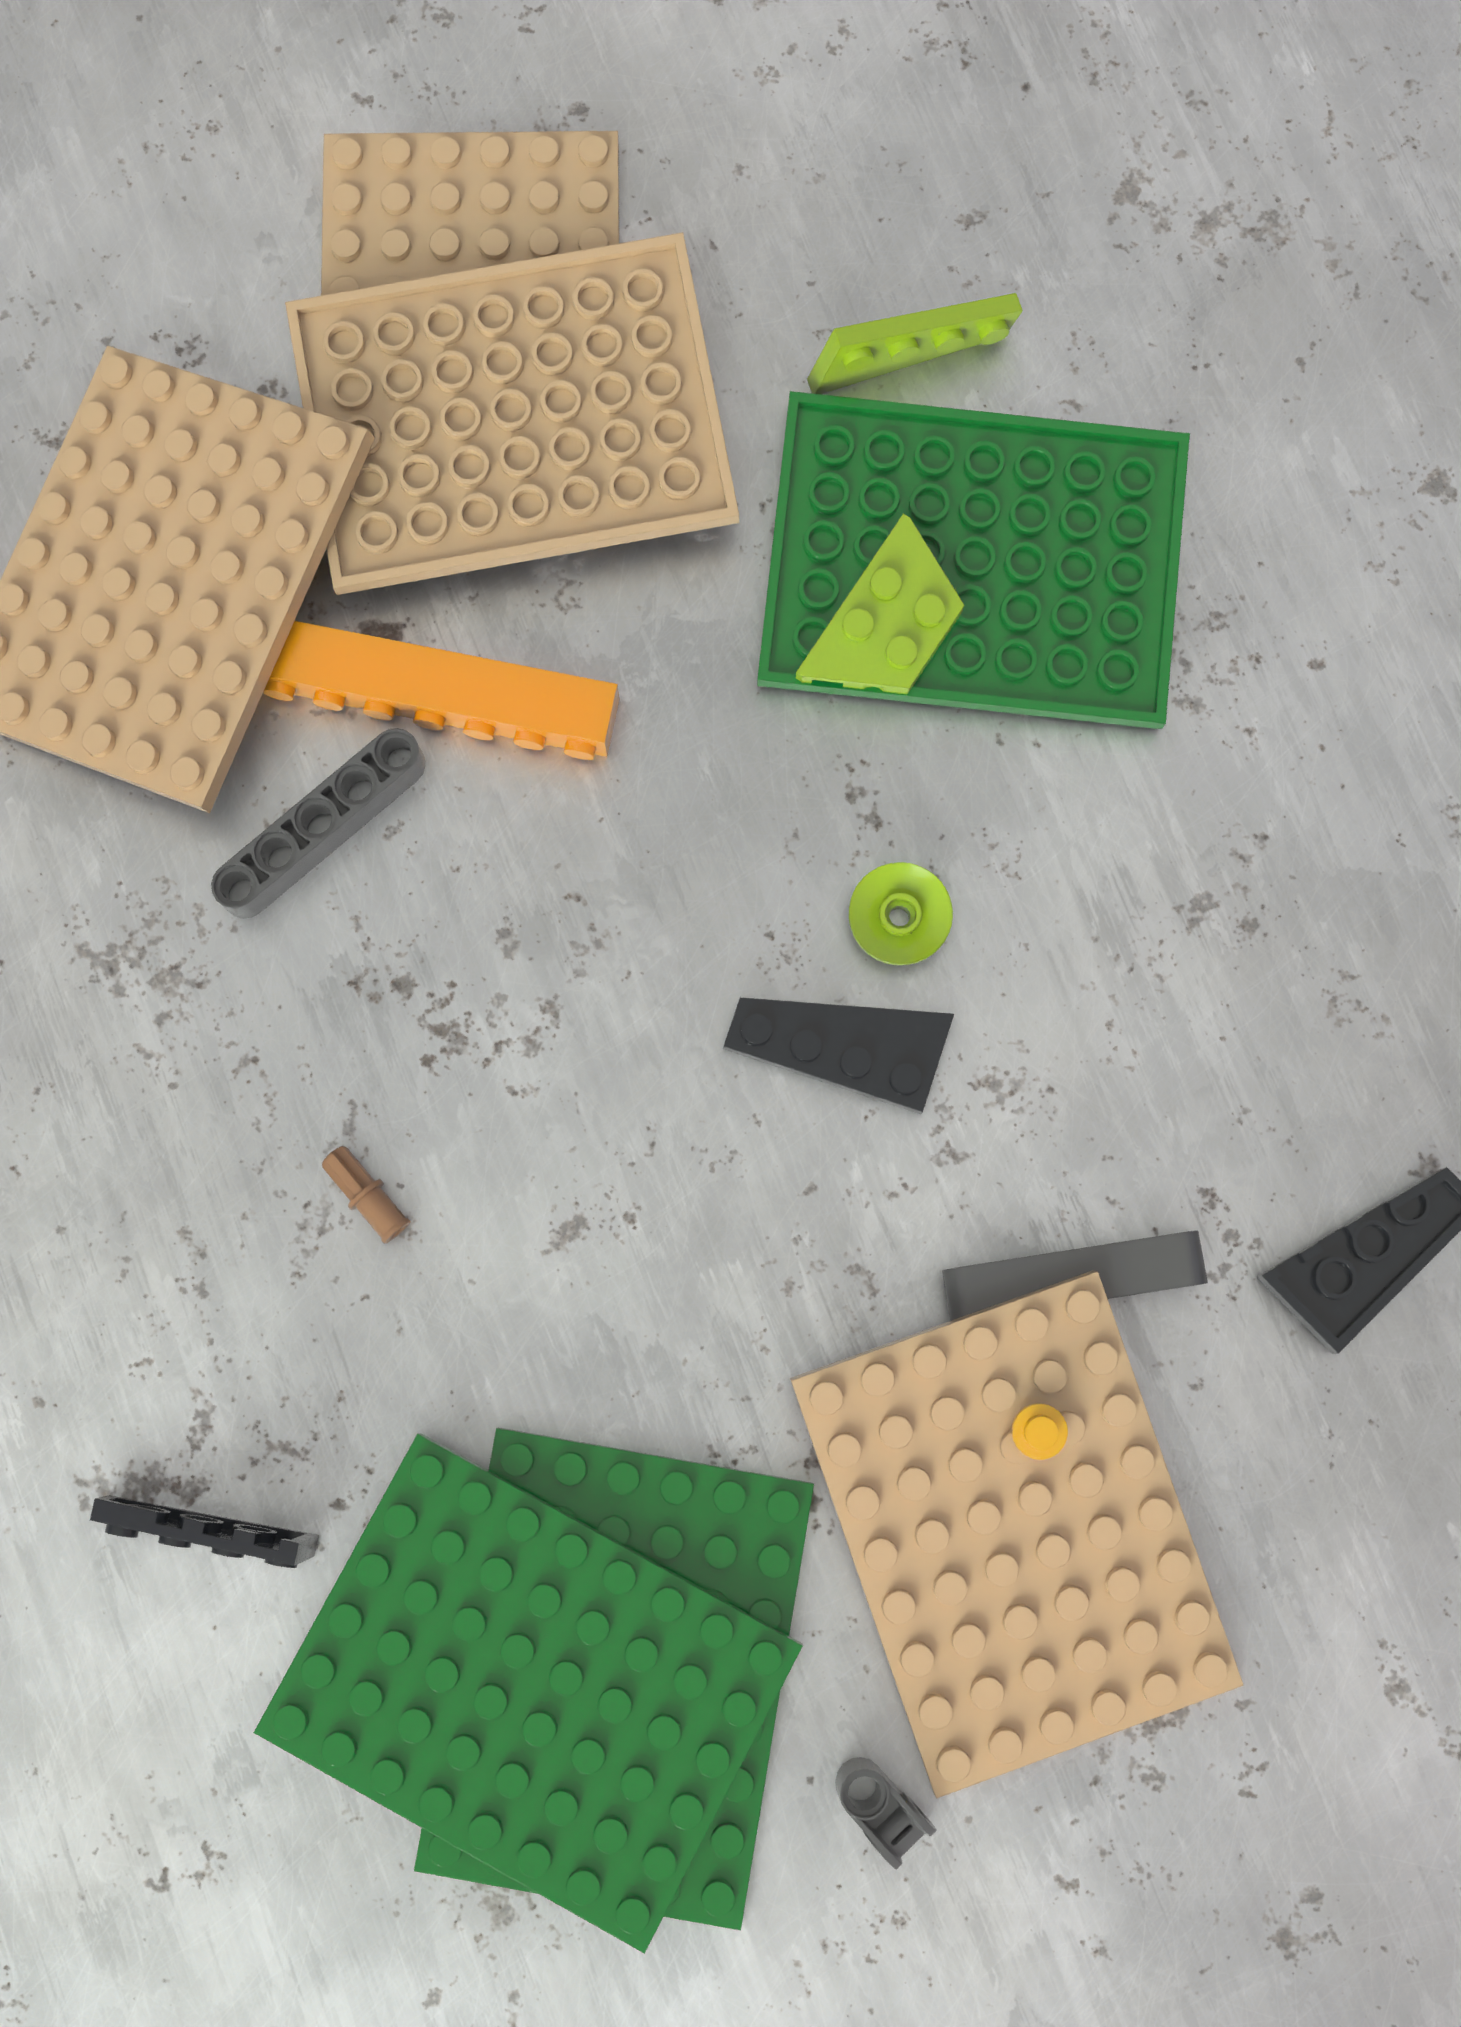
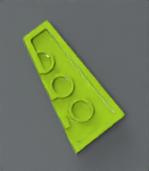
M1016 293L834 328L807 378L811 393L824 394L979 344L990 345L997 343L1008 336L1009 330L1023 311Z

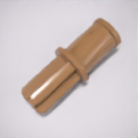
M341 1146L336 1148L326 1156L322 1162V1168L350 1200L348 1204L350 1210L357 1208L382 1238L381 1240L384 1244L393 1240L410 1225L411 1221L402 1214L381 1189L384 1185L381 1179L375 1181L347 1147Z

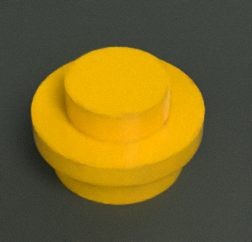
M1035 1403L1024 1407L1018 1412L1012 1423L1014 1444L1024 1455L1032 1459L1045 1460L1057 1455L1067 1441L1068 1428L1064 1417L1058 1410L1047 1404Z

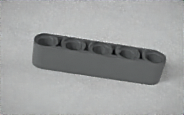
M393 728L382 732L216 871L211 882L212 894L216 901L233 916L243 919L252 918L266 909L420 779L426 766L425 757L414 736L407 730ZM404 748L412 752L409 761L402 766L393 767L387 764L388 756L396 749ZM359 781H367L372 784L371 791L367 797L361 800L348 799V792L353 784ZM319 814L332 816L331 824L326 831L319 834L309 833L310 821ZM280 847L291 848L290 860L285 865L277 868L269 866V858L274 850ZM241 880L251 881V890L246 898L241 901H230L229 892L235 883Z
M1195 1230L942 1270L950 1321L1092 1270L1098 1271L1107 1299L1207 1284L1208 1280L1199 1232Z

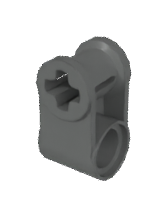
M862 1757L850 1759L837 1772L836 1790L842 1806L863 1830L871 1844L894 1869L897 1870L902 1865L901 1857L924 1834L932 1836L937 1831L932 1822L905 1792H901L878 1765L870 1759ZM866 1776L874 1779L877 1784L876 1789L868 1799L859 1801L848 1795L849 1786L858 1777Z

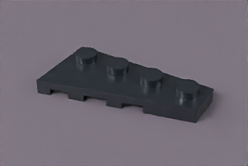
M740 997L723 1049L922 1114L954 1014Z
M1447 1167L1442 1168L1263 1272L1257 1278L1332 1354H1339L1461 1231V1180Z
M111 1495L94 1499L90 1521L106 1524L105 1533L137 1538L140 1531L158 1535V1543L190 1548L191 1543L212 1547L211 1552L217 1555L243 1558L244 1555L265 1559L264 1562L267 1564L287 1568H297V1564L314 1557L319 1536L307 1532Z

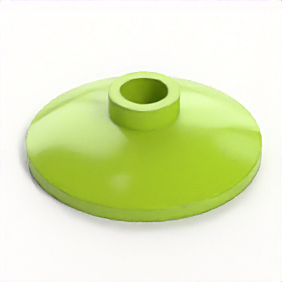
M896 862L879 866L862 878L852 894L848 916L852 934L866 953L887 964L911 965L929 958L943 945L952 926L953 908L948 891L932 872L912 863ZM901 909L907 913L909 921L903 926L894 925L890 920V913L893 910Z

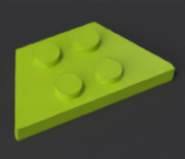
M905 514L901 516L797 670V680L803 683H812V680L843 683V687L864 689L867 687H877L883 692L909 693L964 608L963 602L910 517Z

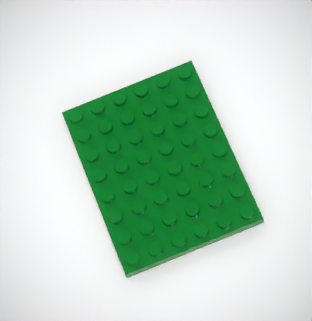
M790 391L757 686L1163 729L1167 716L1190 433ZM905 514L910 517L963 602L964 608L909 693L883 692L877 687H867L864 689L843 687V683L812 680V683H803L797 680V670L901 516Z
M496 1428L488 1469L490 1472L789 1636L814 1483L511 1429ZM780 1692L664 1917L741 1931ZM423 1828L421 1829L414 1872L536 1893Z
M418 1433L253 1733L645 1954L803 1644L440 1443Z

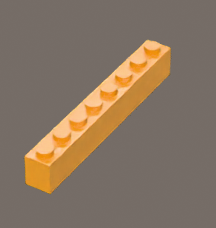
M294 621L263 691L265 695L283 701H292L294 695L311 698L315 705L334 711L343 710L344 705L361 708L365 715L379 720L390 721L393 720L394 715L412 718L414 724L430 730H443L444 725L463 728L464 734L481 740H493L494 735L514 738L513 742L516 745L532 750H542L544 745L564 748L566 755L583 760H592L594 755L608 756L620 700L618 685L615 683Z

